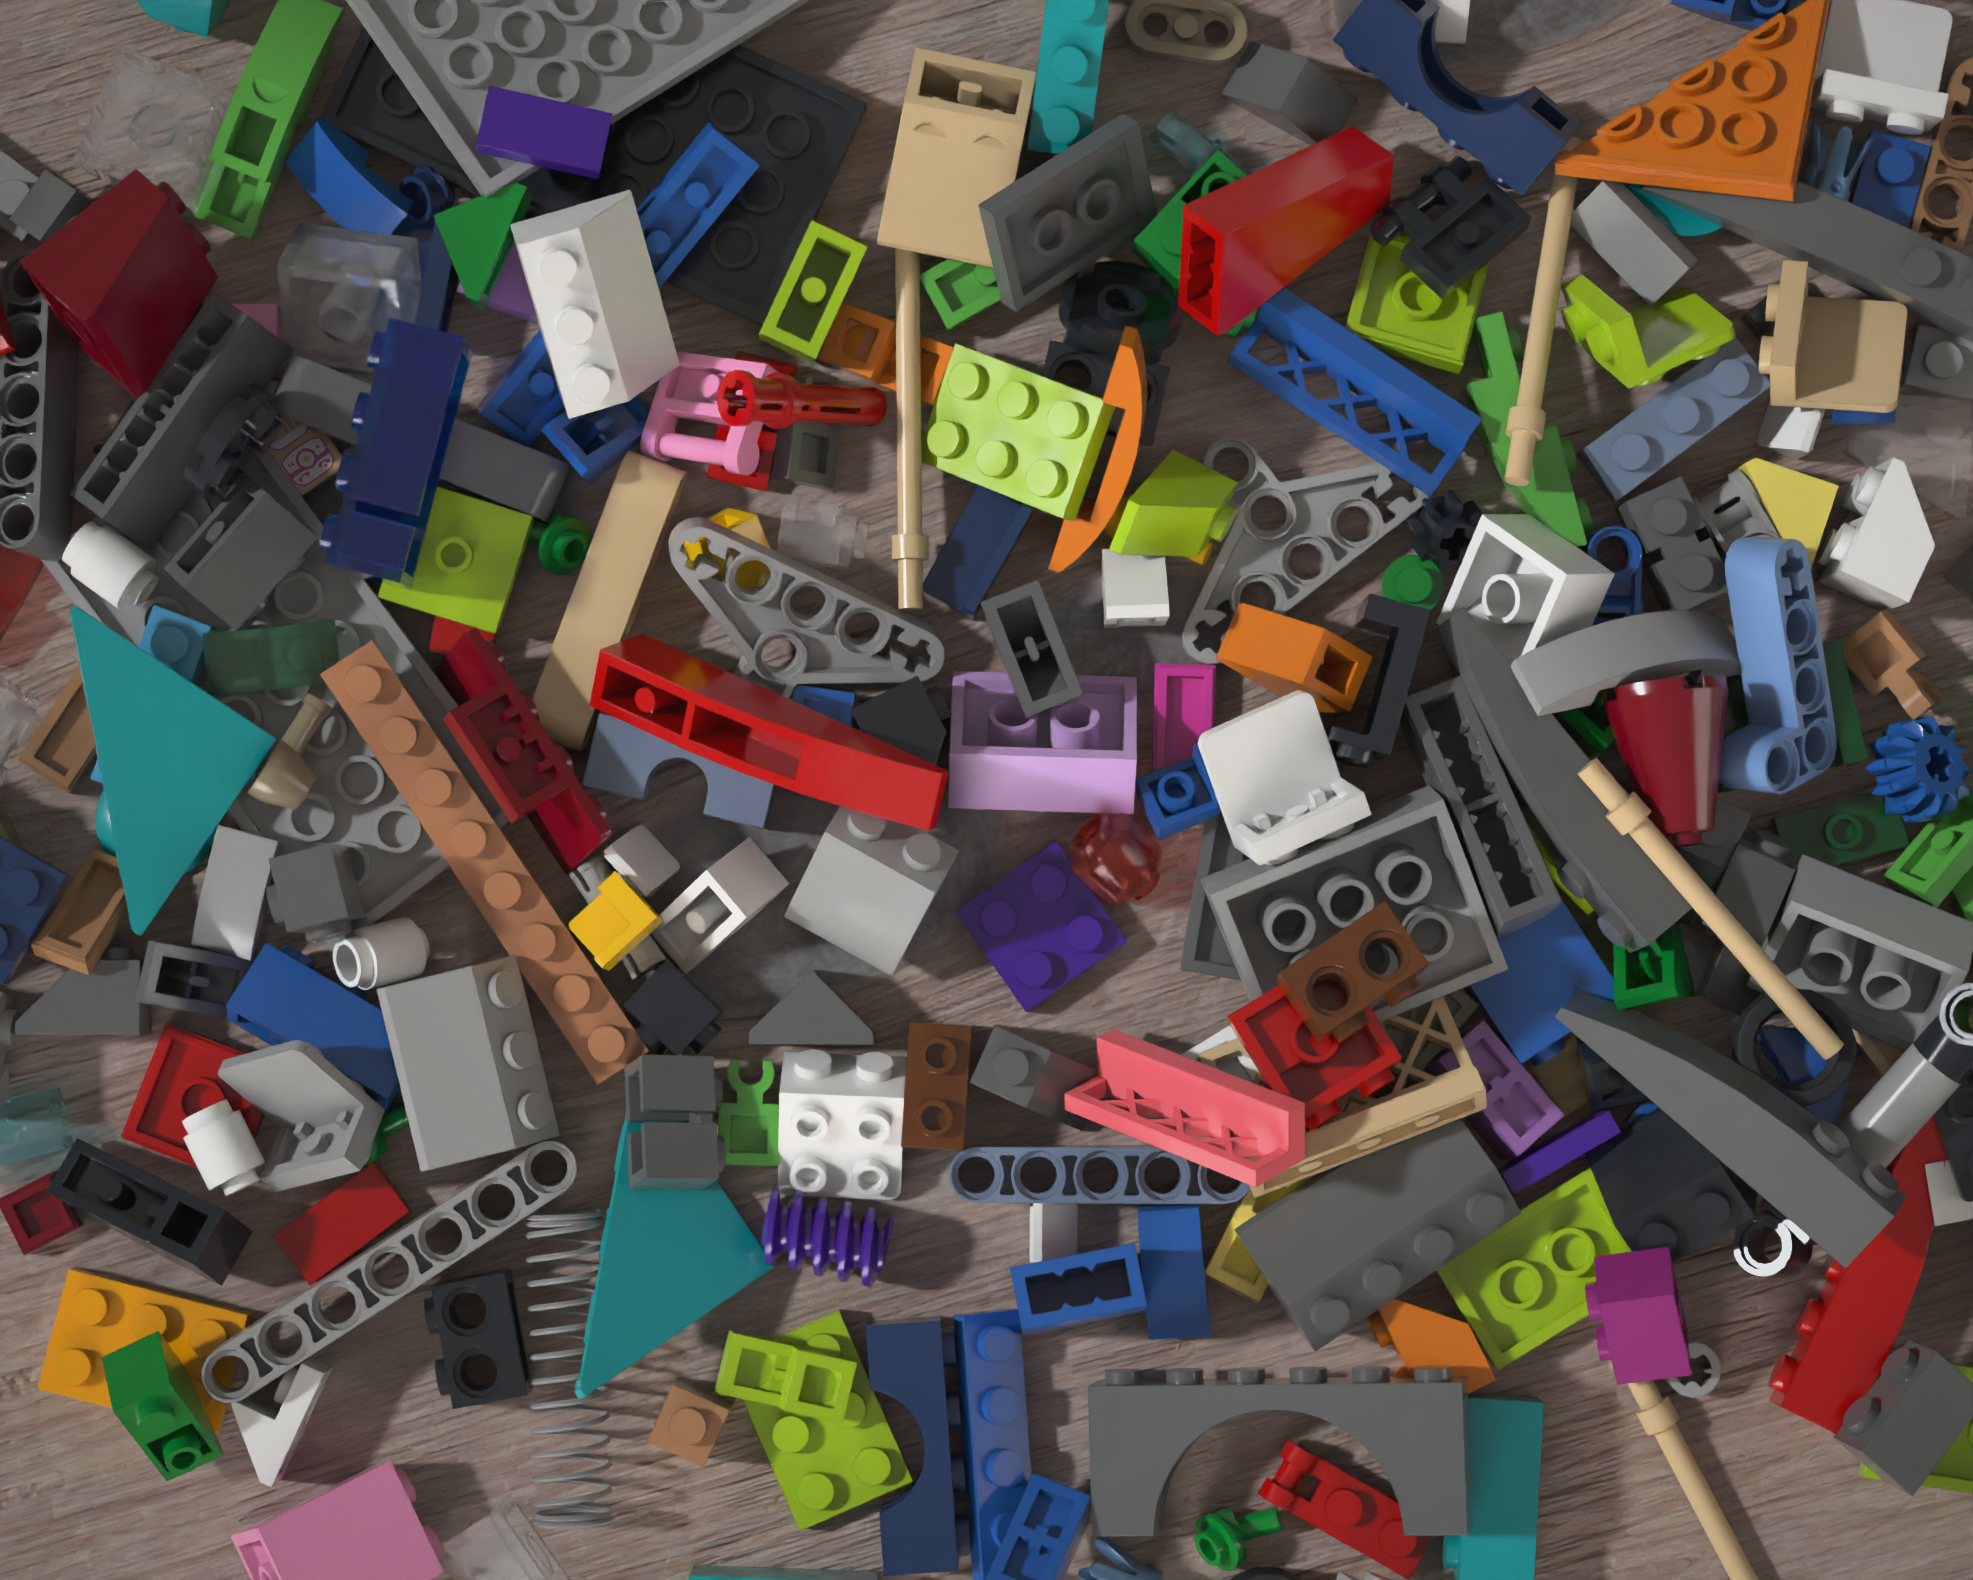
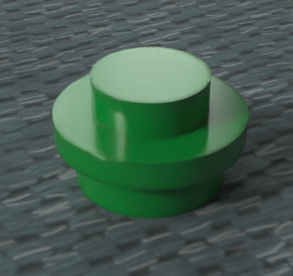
M1405 555L1396 559L1388 566L1382 578V593L1385 598L1427 610H1432L1438 604L1443 594L1444 582L1439 568L1430 559L1422 562L1418 555Z

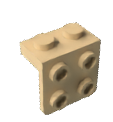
M1783 260L1780 285L1769 284L1766 299V321L1775 322L1773 337L1762 336L1759 354V373L1770 374L1771 405L1879 413L1893 411L1898 405L1907 326L1906 306L1900 302L1811 297L1808 295V262Z

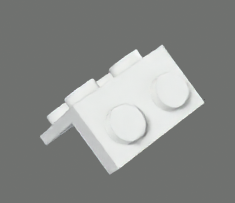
M1830 0L1811 108L1826 111V116L1839 121L1861 122L1863 119L1887 123V129L1902 134L1920 135L1923 134V131L1929 132L1944 118L1949 95L1938 91L1952 27L1950 12L1943 8L1905 0Z
M1303 690L1294 691L1207 730L1201 734L1198 740V747L1233 845L1258 865H1276L1286 862L1298 854V848L1319 838L1329 840L1341 837L1354 828V822L1372 815L1364 792L1341 778L1315 700Z
M815 1049L802 1052H784L779 1090L778 1186L780 1192L788 1196H794L796 1191H801L803 1196L809 1197L823 1196L892 1200L900 1195L903 1150L901 1138L907 1057L889 1056L880 1052H869L862 1055L828 1054Z

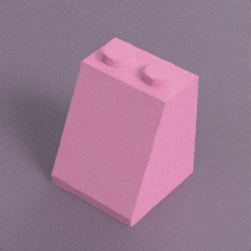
M391 1460L374 1465L231 1535V1539L251 1580H432L444 1573L439 1559L443 1557L440 1541L428 1524L421 1525L412 1506V1503L416 1502L414 1487L407 1474L401 1468L395 1470Z

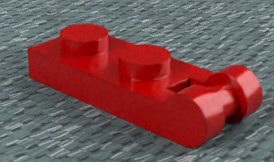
M1288 1439L1279 1454L1284 1459L1273 1479L1266 1477L1258 1494L1274 1505L1294 1514L1409 1580L1433 1536H1404L1398 1500ZM1305 1472L1320 1479L1309 1499L1295 1492Z

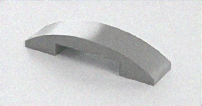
M1688 610L1650 612L1593 625L1535 648L1514 659L1510 666L1537 716L1590 706L1599 690L1686 672L1689 673L1695 684L1703 682L1702 675H1725L1730 677L1741 674L1736 640L1723 618L1710 613Z

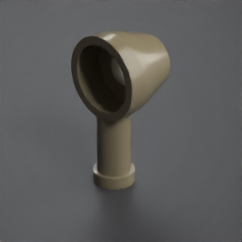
M308 693L302 700L304 703L247 792L260 801L296 810L317 778L302 759L301 754L324 718H328L333 709L322 700Z

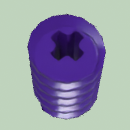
M774 1186L761 1238L765 1262L767 1265L774 1266L783 1252L788 1251L790 1269L798 1272L808 1256H811L814 1274L819 1277L826 1273L832 1262H836L838 1279L841 1282H847L855 1269L860 1267L862 1285L871 1288L885 1264L895 1213L893 1212L885 1226L880 1228L877 1224L875 1208L869 1207L858 1223L853 1220L852 1205L849 1202H844L836 1216L831 1217L829 1216L827 1197L821 1196L811 1212L805 1211L803 1192L796 1191L788 1205L783 1206L781 1205L779 1186Z

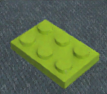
M955 343L921 441L922 462L1062 519L1075 521L1116 406L1102 402L1103 398Z
M1589 1166L1584 1167L1519 1208L1521 1211L1520 1215L1435 1271L1498 1371L1589 1315L1585 1284L1596 1282L1595 1256L1632 1252L1614 1226Z
M836 1310L773 1338L772 1340L821 1351L857 1362L843 1423L783 1411L777 1406L743 1399L799 1531L913 1482L912 1473L875 1390L870 1389L868 1372L841 1310Z

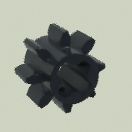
M1448 490L1445 497L1439 496L1430 500L1427 498L1422 499L1423 505L1419 509L1416 519L1408 520L1407 522L1412 533L1418 538L1412 544V548L1422 562L1433 557L1441 570L1447 571L1450 565L1462 563L1483 513L1473 499L1462 504L1453 490Z

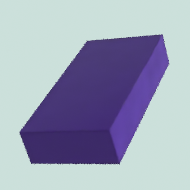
M489 86L475 152L598 180L612 113Z
M1609 1110L1595 1111L1498 1167L1497 1170L1510 1193L1516 1194L1621 1133V1130Z

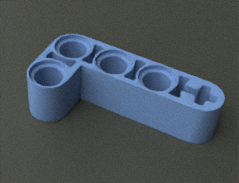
M1742 537L1737 538L1727 551L1725 577L1749 724L1723 739L1719 781L1728 789L1782 794L1828 769L1835 758L1837 749V735L1810 560L1806 548L1802 542L1796 539Z

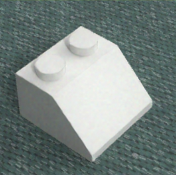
M1482 514L1436 623L1441 625L1459 609L1464 607L1509 663L1512 664L1514 659L1535 648L1592 626L1615 573L1530 514Z

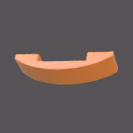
M1125 326L1102 400L1104 403L1125 410L1096 499L1092 500L1083 497L1076 520L1063 519L1048 567L1049 570L1058 573L1062 572L1091 546L1114 514L1131 476L1143 431L1147 400L1146 364L1138 329Z

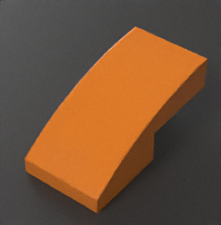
M843 302L818 358L847 373L896 393V322ZM920 335L921 404L933 408L954 347Z

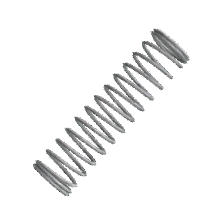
M598 1210L536 1212L526 1216L525 1219L527 1221L524 1224L527 1227H563L528 1232L525 1235L527 1239L579 1242L596 1246L568 1252L531 1256L525 1261L529 1264L566 1265L599 1269V1263L563 1258L597 1252L600 1250V1240L558 1234L598 1227L604 1222L602 1218L604 1213ZM598 1270L572 1276L529 1281L526 1285L529 1288L565 1289L594 1293V1286L567 1284V1282L596 1277ZM591 1297L531 1305L527 1310L536 1313L588 1316L589 1310L565 1307L588 1304L591 1301ZM587 1322L530 1330L527 1334L531 1337L584 1339L585 1333L570 1331L586 1329ZM585 1347L532 1354L528 1358L531 1361L582 1363L583 1357H576L574 1355L583 1354ZM580 1373L531 1379L529 1383L531 1385L575 1387L576 1381L574 1380L579 1379ZM604 1385L597 1388V1390L602 1392L586 1396L580 1400L579 1398L532 1403L530 1406L533 1410H570L604 1415L589 1421L538 1427L531 1430L533 1434H568L604 1439L602 1442L588 1446L534 1452L531 1455L534 1459H580L606 1464L595 1469L576 1473L534 1477L532 1479L534 1483H577L606 1488L601 1492L580 1497L535 1501L532 1504L535 1507H565L538 1511L533 1516L536 1519L533 1523L540 1528H588L609 1524L614 1519L611 1516L614 1512L607 1506L587 1502L608 1495L613 1488L604 1481L583 1478L608 1470L612 1463L604 1457L582 1454L607 1446L611 1438L601 1432L580 1429L601 1424L610 1417V1414L601 1408L576 1405L605 1397L610 1390Z

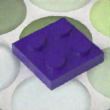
M1057 841L955 911L1026 1012L1127 942Z

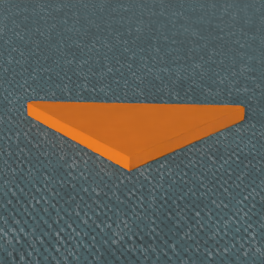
M1807 0L1786 15L1779 13L1741 37V43L1713 61L1708 58L1669 83V89L1641 107L1636 104L1597 129L1596 136L1570 152L1564 150L1556 155L1554 163L1555 175L1793 202L1830 0Z

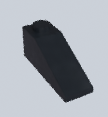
M78 1138L46 1190V1193L164 1258L221 1286L252 1234L249 1228L225 1209Z

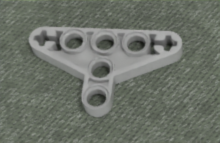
M1228 437L1214 442L1205 454L1203 465L1213 469L1214 457L1219 452L1225 449H1234L1246 458L1248 471L1246 476L1238 481L1229 504L1237 508L1235 521L1185 623L1181 638L1182 647L1186 655L1195 663L1201 665H1217L1221 663L1216 660L1218 653H1215L1211 648H1205L1200 652L1193 644L1199 636L1198 630L1195 628L1197 624L1204 622L1206 626L1211 628L1226 618L1227 615L1224 612L1217 610L1221 603L1228 600L1234 615L1238 604H1240L1242 590L1251 583H1262L1272 589L1275 595V605L1271 612L1281 615L1286 614L1418 511L1423 505L1422 499H1428L1429 496L1414 486L1412 493L1416 499L1410 503L1403 496L1394 500L1384 509L1393 516V519L1388 523H1384L1378 507L1369 499L1362 497V494L1372 487L1374 489V497L1377 500L1393 485L1389 478V474L1393 472L1380 463L1280 482L1254 448L1245 440ZM1409 459L1410 461H1412L1413 463H1415L1416 465H1418L1426 471V469L1417 461ZM1263 497L1277 499L1285 509L1286 518L1284 524L1274 531L1260 530L1251 519L1250 510L1252 505ZM1347 508L1361 509L1368 514L1371 520L1370 534L1360 542L1345 540L1337 530L1338 515ZM1301 545H1309L1320 552L1323 558V568L1317 577L1303 580L1297 578L1291 572L1288 558L1294 548ZM1226 632L1222 635V637L1219 640L1221 644L1226 635Z
M700 517L687 518L678 523L671 531L668 545L673 566L742 653V657L733 672L734 675L789 699L796 684L905 682L915 676H918L920 681H926L934 677L942 668L945 659L944 647L936 629L927 622L711 520ZM700 536L707 537L709 551L723 559L726 558L727 548H733L724 564V578L720 580L713 576L719 571L716 559L705 554H698L694 561L687 560V551L683 543L687 541L695 544ZM750 560L761 561L770 569L768 580L764 585L755 589L744 588L735 580V573L738 567ZM804 586H813L820 589L825 595L821 608L812 614L806 615L793 610L790 606V600L797 589ZM857 612H869L878 618L879 626L877 631L867 639H853L845 632L846 621ZM892 625H897L894 629L897 640L906 645L915 647L920 639L925 640L924 643L929 654L927 658L916 656L912 663L907 662L904 649L889 641ZM782 638L794 644L796 647L795 656L790 663L784 666L775 667L768 665L761 657L765 645L774 639ZM887 644V656L878 654L877 652L881 651Z

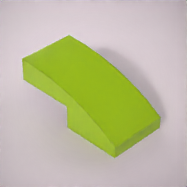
M729 1330L715 1391L725 1396L777 1406L783 1411L843 1423L857 1362L821 1351Z

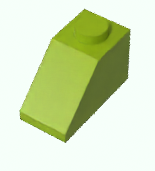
M1173 449L1129 498L1109 549L1119 555L1197 557L1212 538L1221 542L1229 531L1237 513V508L1229 504L1238 482Z

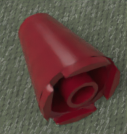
M1702 675L1703 684L1689 685V681H1685L1684 677H1673L1615 687L1616 692L1608 690L1601 692L1603 707L1633 790L1651 810L1648 818L1674 848L1703 844L1702 833L1714 830L1728 698L1727 678L1725 675Z

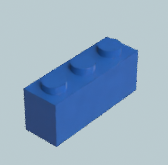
M266 943L227 1002V1020L271 1046L292 1040H300L316 1046L326 1060L347 1078L358 1082L364 1088L365 1093L384 1108L386 1113L401 1088L382 1010L366 1001L368 994L357 986H346L339 977L333 982L314 971L315 963L302 952L290 946H284L280 951Z

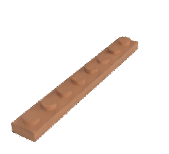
M374 639L320 674L506 951L510 956L516 955L521 973L596 1084L599 1085L632 1063L639 1056L649 1052V1047L635 1032L636 1028Z

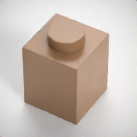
M677 1378L669 1391L647 1442L704 1467L734 1402L681 1378Z

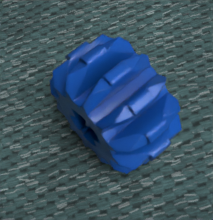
M1918 717L1915 720H1902L1892 723L1887 729L1882 730V737L1869 745L1871 753L1876 760L1867 766L1865 770L1873 774L1877 781V785L1871 794L1885 796V814H1901L1904 822L1920 823L1948 816L1950 812L1957 810V802H1960L1962 798L1970 794L1963 779L1971 774L1973 769L1965 765L1962 759V754L1968 746L1955 744L1953 726H1938L1934 717Z

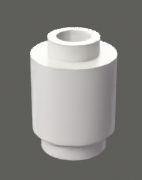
M93 521L86 523L74 535L62 556V561L71 567L70 573L73 577L119 610L124 609L130 603L136 607L140 606L151 595L159 580V577L153 573L157 564L156 559L109 525L101 528Z
M401 917L353 929V933L346 935L345 938L339 939L335 943L333 962L336 973L343 984L348 987L357 986L362 990H369L420 976L425 969L430 947L424 931L417 927L411 919Z
M227 1099L215 1103L182 1121L188 1133L183 1139L209 1191L221 1187L227 1197L260 1180L255 1169L264 1165L265 1161L240 1110L233 1112Z

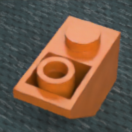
M1243 603L1238 604L1216 660L1280 697L1297 690H1303L1314 698L1319 714L1351 711L1373 656L1325 628Z
M1398 1297L1366 1317L1380 1347L1383 1349L1392 1344L1402 1364V1367L1393 1371L1395 1377H1414V1367L1452 1366V1376H1468V1394L1496 1381L1469 1324L1460 1318Z

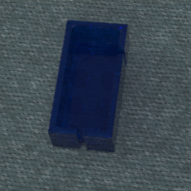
M389 318L386 333L381 331L375 332L367 362V367L374 369V380L370 394L365 392L359 393L351 423V428L357 429L359 435L354 455L344 453L336 478L335 489L342 491L344 501L338 516L328 514L320 539L319 550L326 552V555H328L326 564L336 571L411 591L473 351L464 337Z

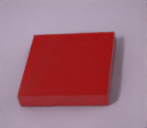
M166 1022L121 1138L197 1167L183 1139L188 1133L182 1121L215 1103L227 1099L233 1112L240 1110L255 1140L265 1115L218 1075V1070L223 1060L246 1054L247 1052L174 1023Z

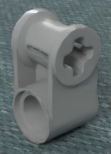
M1736 469L1729 473L1728 482L1698 499L1695 496H1691L1705 524V527L1697 531L1703 541L1709 538L1712 539L1724 567L1727 551L1737 538H1781L1765 513L1764 506L1756 490L1740 470ZM1732 502L1734 503L1732 507L1726 509L1720 514H1714L1715 511L1726 506L1727 504Z

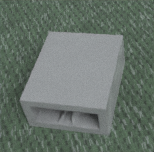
M840 806L825 830L784 917L892 976L923 922L959 850L919 828Z

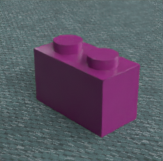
M1663 1247L1595 1256L1596 1282L1585 1284L1587 1307L1591 1321L1602 1320V1323L1595 1324L1600 1361H1612L1617 1385L1691 1376L1688 1329L1670 1248Z

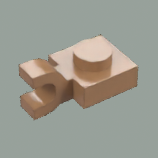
M1887 608L1880 611L1841 644L1846 664L1871 695L1875 697L1889 687L1912 720H1915L1921 714L1927 713L1945 698L1927 677L1917 673L1913 668L1926 655Z

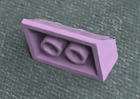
M953 671L948 808L1133 814L1137 764V677L1076 675L1084 694L1083 696L1025 718L1007 673Z

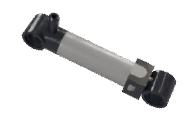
M1973 983L1958 985L1946 994L1937 1017L1838 1126L1848 1138L1850 1148L1869 1164L1873 1162L1886 1168L1973 1072V1030L1968 1020L1969 1012L1973 1007ZM1763 1198L1761 1201L1775 1215L1759 1214L1738 1227L1733 1241L1735 1258L1740 1266L1752 1275L1778 1278L1795 1276L1805 1269L1811 1259L1813 1245L1818 1244ZM1775 1230L1781 1237L1782 1251L1779 1257L1771 1262L1765 1255L1764 1241L1767 1235Z

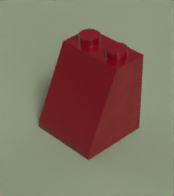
M137 169L132 171L20 261L72 341L136 400L148 390L198 311L200 304L203 303L218 279L216 272L205 256L212 250L211 246L191 222L187 221L185 223L180 216L187 210L182 199L168 183L162 181L156 186Z

